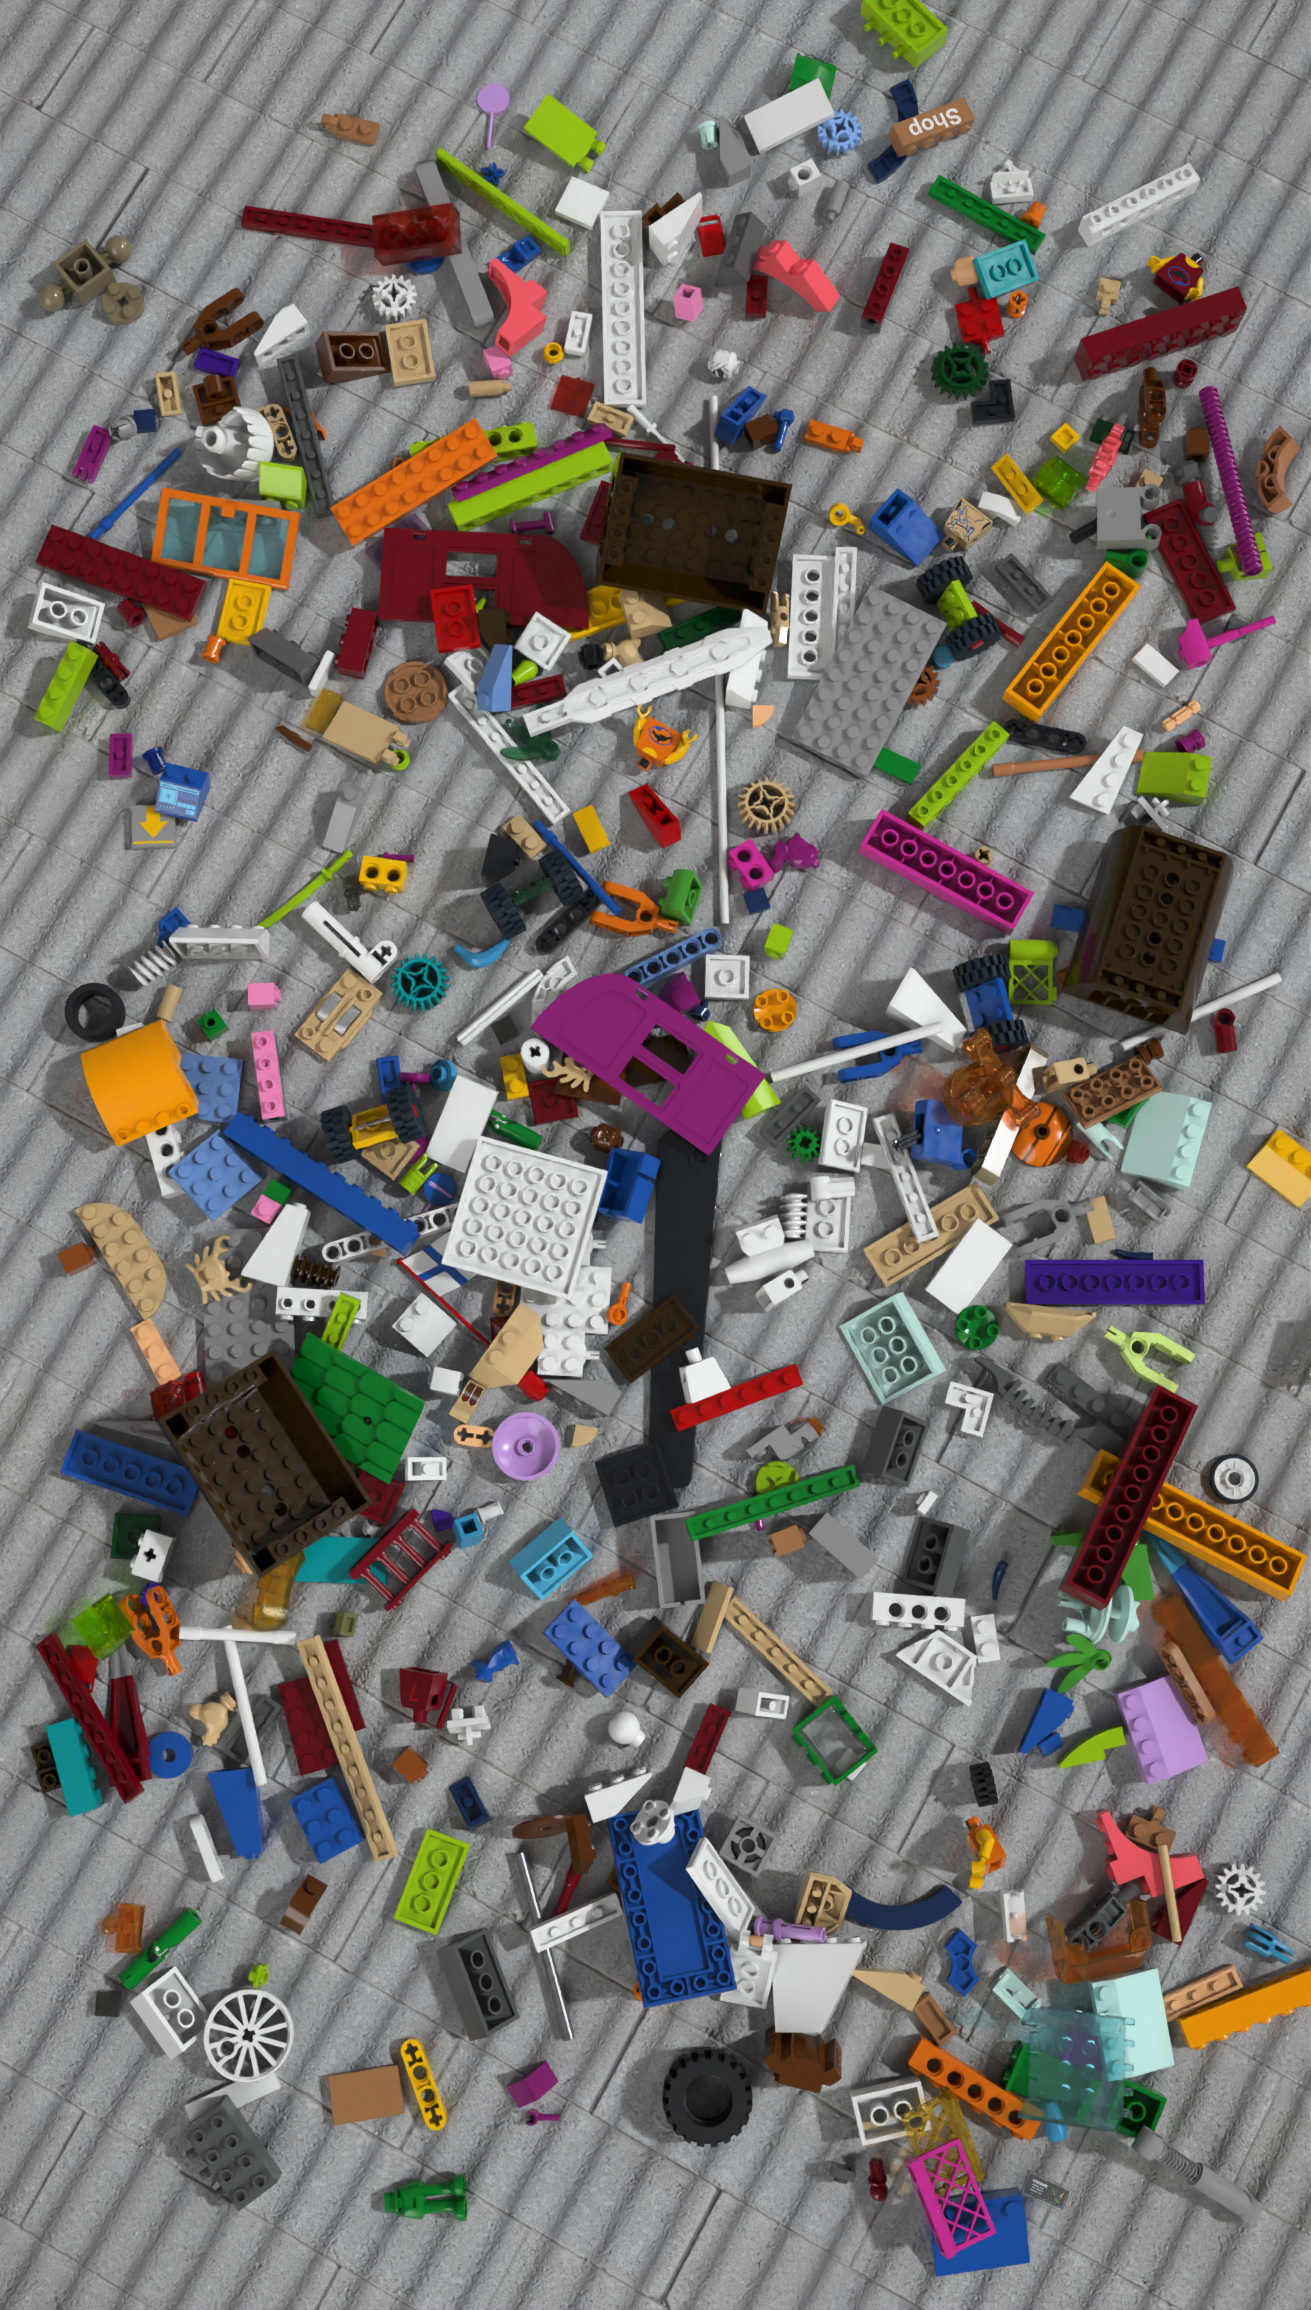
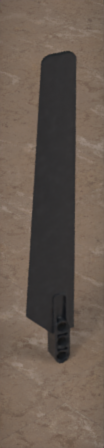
M670 1129L657 1140V1159L661 1160L656 1175L653 1310L675 1293L702 1330L651 1369L649 1444L657 1441L660 1442L673 1486L684 1488L692 1480L697 1425L677 1432L670 1410L686 1405L679 1371L680 1367L689 1364L685 1351L698 1347L703 1359L723 1137L708 1156Z

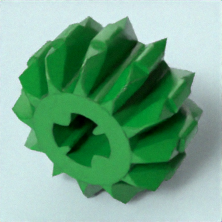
M798 1126V1134L791 1131L790 1136L793 1139L789 1138L786 1140L787 1144L792 1145L787 1148V1152L794 1151L791 1157L793 1160L800 1156V1163H803L804 1157L807 1158L809 1163L813 1161L812 1155L816 1158L819 1157L817 1150L820 1151L821 1144L817 1143L821 1142L822 1137L815 1138L818 1130L815 1129L810 1133V1126H806L805 1132H803L801 1126ZM802 1140H806L805 1143L807 1141L810 1143L808 1149H804V1146L800 1147Z

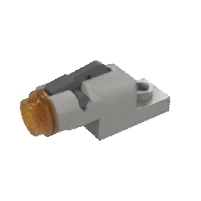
M816 1416L808 1417L802 1423L790 1427V1431L782 1424L745 1452L750 1459L753 1456L758 1459L768 1452L766 1447L769 1446L779 1460L789 1458L798 1460L818 1440V1437L822 1436L821 1433L825 1429Z

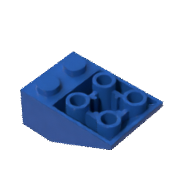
M899 488L892 493L870 519L869 530L917 568L944 538L942 532L917 503Z

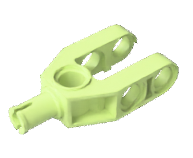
M1109 1325L1106 1330L1108 1332H1105L1103 1337L1120 1346L1121 1350L1119 1353L1131 1371L1154 1386L1158 1384L1175 1393L1179 1385L1165 1378L1163 1373H1156L1144 1366L1145 1363L1142 1362L1143 1357L1147 1354L1151 1345L1175 1360L1190 1366L1195 1354L1159 1333L1132 1332L1126 1335L1112 1325ZM1134 1342L1139 1343L1141 1346L1139 1354L1132 1350Z

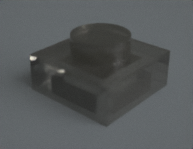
M98 1990L96 1994L95 2016L119 2017L122 1991Z

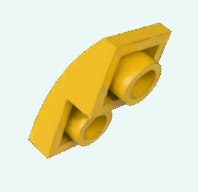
M592 804L573 813L591 854L611 845Z

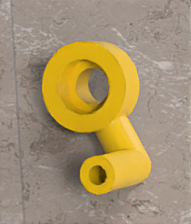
M838 502L830 507L828 515L834 525L842 526L850 523L855 526L858 534L865 532L862 520L851 515L846 504ZM837 510H842L840 515L835 514Z

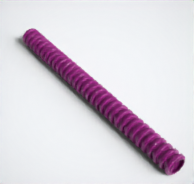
M1207 386L1199 391L1204 418L1212 443L1213 453L1215 454L1214 457L1225 494L1224 497L1228 506L1229 516L1231 517L1233 532L1237 540L1236 544L1240 552L1239 556L1244 574L1246 576H1255L1263 571L1262 561L1258 553L1259 549L1255 541L1256 538L1251 519L1249 518L1250 514L1245 496L1243 495L1244 491L1241 479L1239 478L1240 475L1236 466L1235 456L1233 455L1234 452L1230 443L1229 433L1227 432L1228 429L1220 404L1219 394L1217 393L1218 390L1215 386Z

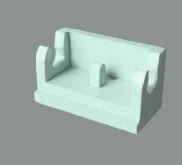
M1007 1967L989 1985L1026 2024L1041 2008V2001Z

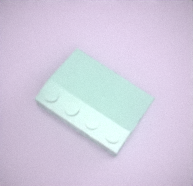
M1162 1091L1151 1096L1134 1118L1120 1172L1182 1191L1190 1186L1212 1103Z
M903 1292L893 1295L839 1326L882 1405L946 1371Z
M1157 1967L1088 1978L1106 2078L1109 2081L1131 2078L1175 2065Z

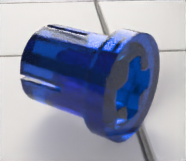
M161 747L152 748L142 754L143 760L147 761L153 775L161 774L166 765Z

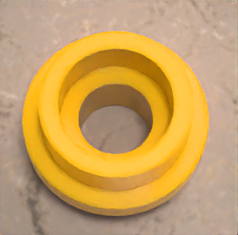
M551 342L545 346L543 357L548 363L556 364L563 359L564 350L558 343ZM552 352L557 353V355L551 356L550 354Z

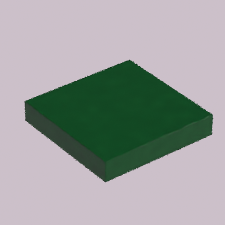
M115 1513L110 1559L132 1560L134 1555H138L141 1546H138V1541L141 1534L145 1533L146 1530L160 1532L162 1516ZM153 1551L147 1553L150 1556V1560L156 1558Z

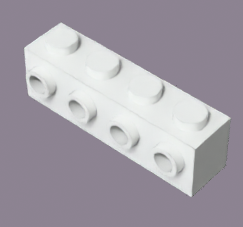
M277 1287L275 1316H280V1320L293 1321V1317H302V1321L316 1322V1318L325 1319V1323H328L340 1292H343L361 1300L352 1322L354 1325H360L361 1321H365L367 1316L368 1292Z

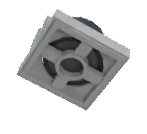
M739 1812L717 1853L721 1858L758 1878L780 1835L769 1830L765 1825L758 1823L755 1819L748 1818Z

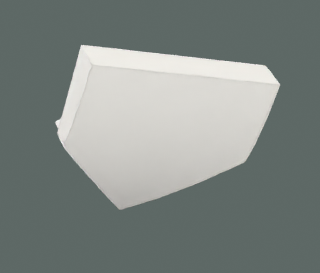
M1008 159L1004 166L992 175V181L989 185L992 205L1033 201L1034 193L1031 179L1028 178L1029 171L1013 166V162Z

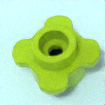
M265 1963L263 1966L255 1964L249 1974V1983L253 1984V1988L263 1987L269 1977L268 1964Z

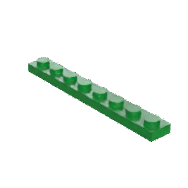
M854 1464L684 1519L690 1541L693 1542L859 1487L860 1483Z

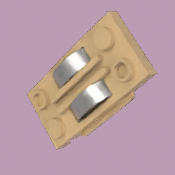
M348 968L337 983L330 987L309 1013L306 1021L294 1036L330 1063L341 1048L344 1049L348 1046L373 1015L372 1009L384 994L352 969Z

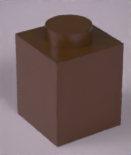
M768 414L744 424V435L752 451L775 442L778 429L775 421L770 420Z
M1196 427L1186 431L1183 437L1184 460H1194L1197 463L1206 462L1210 454L1208 429Z

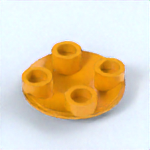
M769 989L757 996L753 1006L755 1021L760 1027L770 1032H779L787 1029L795 1020L797 1013L793 997L787 991L781 989Z

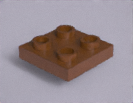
M216 374L209 375L203 379V383L192 386L203 426L207 427L218 424V421L222 420L221 418L234 410L233 407H241L233 375L224 378Z

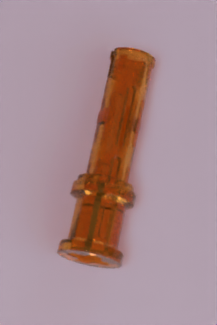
M627 1570L625 1574L618 1577H609L606 1580L607 1582L567 1597V1601L569 1603L572 1599H575L583 1607L611 1595L617 1597L619 1593L631 1588L634 1590L637 1587L631 1571Z

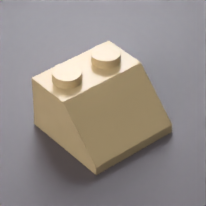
M631 590L619 591V600L631 640L652 635L672 627L663 596Z

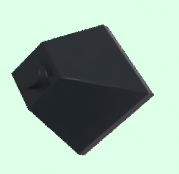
M490 834L481 871L484 887L492 886L513 873L515 865L519 866L521 853H518V845L495 834Z

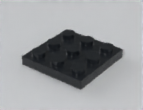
M659 1441L594 1462L614 1527L680 1507Z

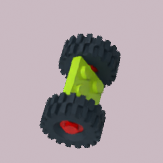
M962 556L950 557L946 561L942 560L939 564L933 565L931 569H927L916 580L915 584L924 602L927 604L937 603L940 613L943 614L947 622L948 629L951 632L946 636L945 642L954 660L963 661L967 658H972L976 654L979 655L1001 639L1000 637L1003 634L993 614L977 615L964 590L966 585L970 584L971 580H973V575Z

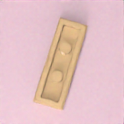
M716 1581L712 1582L690 1646L711 1654L734 1588Z

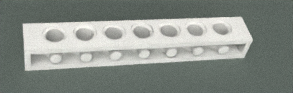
M140 1022L116 1029L118 1037L145 1025ZM174 1124L166 1126L167 1131L164 1135L159 1136L157 1130L146 1135L161 1193L166 1199L186 1194L168 1174L172 1167L186 1157L185 1152H181L179 1143H182L179 1131H175ZM168 1146H172V1154L169 1156H164V1149Z

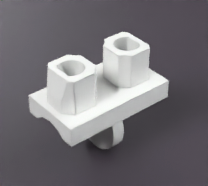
M1141 796L1137 800L1139 803L1135 805L1131 813L1138 821L1148 813L1152 820L1145 826L1165 831L1168 826L1158 813L1160 812L1164 817L1170 814L1165 808L1169 804L1167 799L1160 802L1155 797L1151 801L1156 807L1153 809Z
M483 1705L472 1707V1718L464 1719L463 1709L450 1710V1721H447V1729H449L450 1734L458 1733V1740L467 1739L468 1746L473 1745V1738L481 1737V1730L491 1729L490 1720L486 1715Z

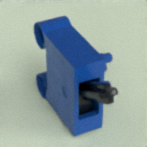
M931 1099L916 1101L913 1131L894 1139L892 1147L896 1151H901L911 1146L910 1158L951 1166L956 1171L971 1169L977 1154L972 1149L961 1150L963 1127L978 1124L981 1121V1111L976 1106L963 1107Z

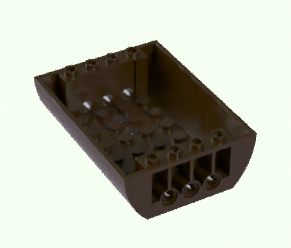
M620 451L615 459L597 552L596 583L603 586L740 611L748 609L753 613L765 615L792 484ZM645 514L653 516V522L649 526H645L641 522ZM666 518L674 520V526L669 530L664 529L662 526ZM714 526L716 528V533L713 537L705 536L704 531L706 527ZM728 530L736 531L737 536L735 540H726L725 534Z
M1145 825L1129 826L1113 832L1108 837L1061 992L1186 1035L1234 875V865L1229 856L1220 851ZM1167 876L1176 879L1177 884H1169ZM1161 895L1169 896L1171 904H1164L1161 901ZM1149 935H1156L1159 938V944L1151 943ZM1143 955H1150L1153 958V964L1145 963Z
M274 1349L156 1422L257 1580L373 1504ZM226 1428L235 1430L236 1437L234 1439H229L225 1436ZM238 1447H245L248 1450L247 1458L238 1456ZM264 1485H269L272 1488L273 1494L271 1497L263 1495L262 1487ZM280 1504L285 1508L284 1516H278L275 1513V1505Z

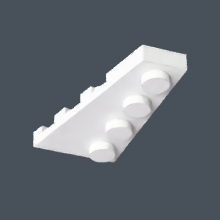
M1123 726L1068 798L1108 815L1144 734Z

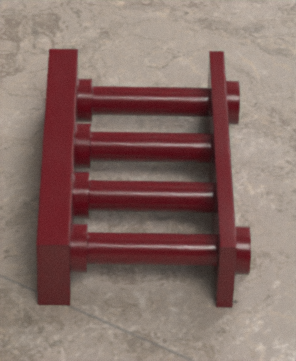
M413 1505L348 1570V1574L354 1580L358 1577L364 1578L387 1600L384 1604V1609L387 1612L391 1608L393 1610L397 1609L403 1602L402 1597L439 1559L444 1560L452 1551L450 1549L452 1544L449 1540L442 1545L419 1522L418 1516L420 1513ZM407 1527L409 1529L413 1528L436 1551L427 1561L402 1538L403 1535L401 1533ZM390 1544L397 1545L419 1567L411 1578L386 1555L385 1549ZM375 1560L377 1562L380 1561L404 1584L395 1594L370 1572L371 1568L369 1566Z

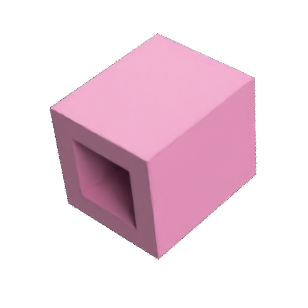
M685 284L679 287L673 296L676 318L695 322L703 310L701 288Z
M495 345L483 350L484 361L493 380H505L513 374L512 364L508 355Z
M275 983L248 984V1006L251 1010L278 1009V1002H281V990L277 989Z
M262 1194L251 1214L272 1227L284 1207Z

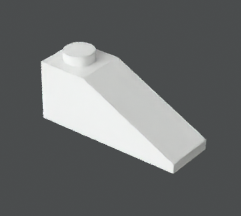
M294 304L282 308L276 314L255 350L254 356L259 367L310 333L308 322Z

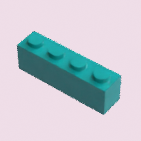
M74 1717L46 1726L69 1816L73 1817L102 1807L103 1795L101 1789L97 1788L95 1779H97L96 1769L94 1766H91L89 1760L91 1756L88 1743L84 1742L83 1734L85 1733L77 1718Z

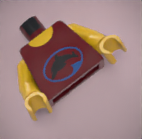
M1180 253L1176 257L1170 256L1163 259L1151 256L1145 264L1152 268V273L1156 272L1152 283L1179 305L1185 304L1188 299L1195 301L1202 296L1204 285L1202 274L1204 270L1200 265L1204 262V259L1200 254L1195 253L1191 258L1184 253Z

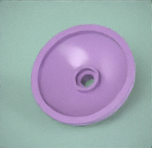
M522 1412L506 1418L499 1425L493 1437L492 1452L495 1462L505 1474L517 1480L529 1481L544 1476L553 1468L559 1457L560 1440L556 1429L546 1418L536 1413ZM525 1443L531 1444V1449L529 1451L523 1450V1445Z

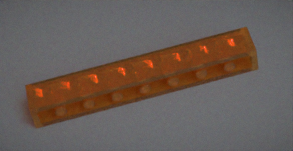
M1171 1593L1151 1606L1150 1609L1153 1612L1151 1614L1152 1619L1165 1630L1163 1635L1167 1642L1172 1641L1180 1648L1210 1704L1217 1711L1215 1713L1217 1720L1221 1725H1226L1230 1731L1227 1733L1229 1739L1234 1745L1238 1744L1242 1750L1240 1755L1247 1765L1251 1764V1766L1258 1768L1278 1755L1280 1752L1179 1595Z

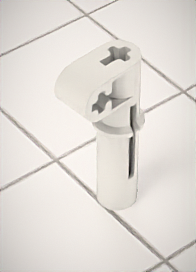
M317 901L310 904L302 914V917L339 952L338 956L345 958L371 984L377 982L398 960V951L393 942L381 941L369 952L360 943L359 937H354ZM328 925L337 935H339L359 955V957H357L326 926ZM384 950H385L386 952H389V951H390L391 956H388V955H385V956H384V955H383V951H384ZM378 955L381 959L383 958L386 964L382 965L375 956Z

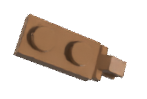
M323 114L321 118L322 128L329 129L331 133L335 134V137L375 146L380 130L379 123L342 114H335L334 116Z

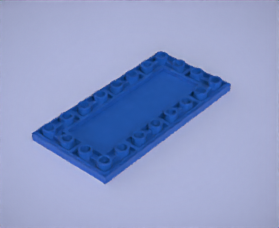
M699 1809L674 1815L675 1834L665 1844L658 1842L653 1845H643L635 1839L630 1826L641 1810L616 1814L613 1817L607 1818L606 1822L643 2009L736 1990L737 1986L724 1925L686 1870L699 1839L704 1838Z

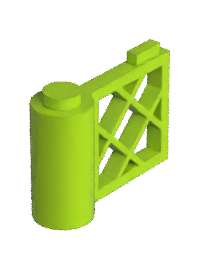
M1009 939L1007 955L1012 976L1011 979H1008V1000L1010 1005H1052V1001H1057V987H1053V958L1058 955V945L1054 944L1053 940ZM1014 966H1023L1028 973L1019 980L1014 975ZM1038 966H1047V976L1041 981L1033 971ZM1029 975L1039 983L1031 992L1022 983ZM1013 979L1017 982V984L1014 987ZM1020 985L1028 995L1022 1000H1013V990ZM1042 986L1047 991V1000H1038L1032 993Z

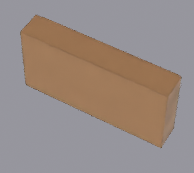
M929 1991L918 1999L913 2011L938 2046L958 2033Z

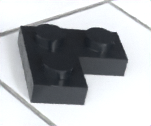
M1010 379L990 380L988 384L990 400L975 401L970 404L972 425L1014 422L1015 420Z

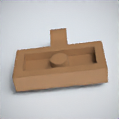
M1154 1805L1149 1820L1131 1813L1123 1835L1158 1850L1159 1844H1167L1169 1854L1176 1832L1159 1825L1166 1811Z

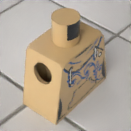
M961 498L944 525L942 533L947 538L942 542L943 548L948 552H951L956 546L964 551L968 550L990 532L993 521L964 498Z

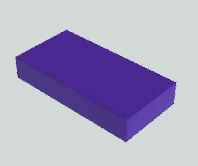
M200 347L193 366L196 370L212 375H220L222 378L233 375L235 379L241 362L240 359Z

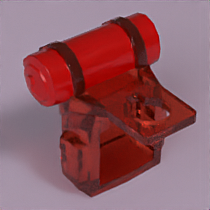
M196 1371L187 1374L184 1377L185 1381L175 1382L170 1380L164 1383V1385L156 1387L150 1393L155 1422L206 1391V1380L202 1372Z

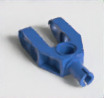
M874 1030L833 1038L832 1043L834 1050L848 1047L853 1048L892 1035ZM921 1040L891 1047L895 1052L893 1056H886L883 1050L878 1051L880 1063L839 1070L840 1083L882 1077L900 1064L903 1056L923 1053Z

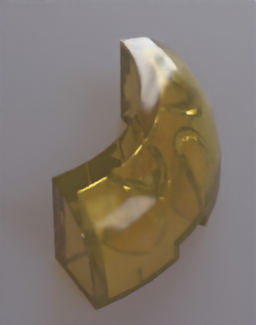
M303 1551L258 1580L256 1588L260 1589L257 1603H253V1631H274L288 1623V1603L291 1589L301 1565L306 1560Z

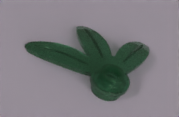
M537 704L535 706V710L543 708L544 706L541 704ZM512 719L506 720V724L512 734L529 747L503 748L500 750L501 755L517 761H529L541 757L543 760L551 762L559 758L560 749L556 742L551 741V730L538 734V737H531L528 729Z

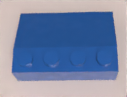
M1018 2187L981 2192L997 2233L956 2252V2256L950 2259L941 2255L928 2222L936 2277L1030 2263L1025 2210L1022 2194ZM968 2194L963 2207L974 2211L977 2203L976 2196ZM961 2196L948 2197V2200L959 2204ZM946 2203L943 2211L945 2218L953 2221L957 2207ZM962 2209L957 2224L968 2228L973 2214ZM977 2216L973 2231L981 2233L987 2230L988 2227L985 2219ZM957 2226L952 2236L955 2244L964 2241L967 2232Z

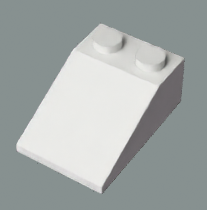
M700 192L649 226L650 250L664 267L679 259L702 217V194Z
M42 582L36 591L27 628L47 635L94 645L105 604Z

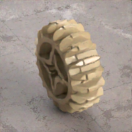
M765 776L764 782H761L760 778L757 777L756 784L749 781V788H742L743 794L738 796V800L741 801L737 803V808L741 809L738 811V816L743 817V824L749 822V830L755 826L756 833H759L760 829H764V834L766 835L768 834V829H771L775 834L777 827L783 830L784 823H790L789 817L794 815V811L791 810L795 808V803L791 802L794 800V795L789 794V787L783 789V781L776 784L777 779L773 778L772 782H768V777ZM766 791L772 792L777 796H770ZM758 793L759 800L753 803L752 806H749V800ZM763 799L767 806L770 805L769 811L768 808H766V806L763 805ZM783 805L782 813L774 818L773 810ZM755 815H763L766 820L760 819Z

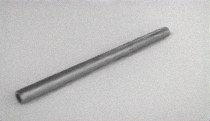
M522 1851L514 1855L532 1923L535 1926L544 1922L526 1851ZM550 1947L540 1953L563 2039L567 2041L575 2038L552 1948Z

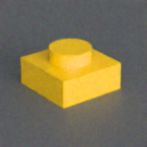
M1065 423L1050 437V441L1065 454L1080 440L1081 436Z

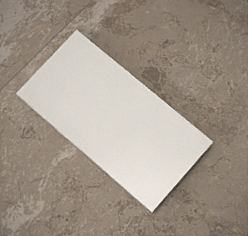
M819 78L750 112L744 116V119L759 153L762 154L835 117V114Z
M460 1074L457 1075L426 1155L433 1160L466 1173L474 1155L479 1135L481 1136L499 1092Z
M976 1218L924 1290L959 1315L963 1309L967 1308L1013 1244L979 1218Z
M706 1837L701 1838L694 1849L686 1870L735 1942L739 1941L741 1929L747 1930L755 1907Z

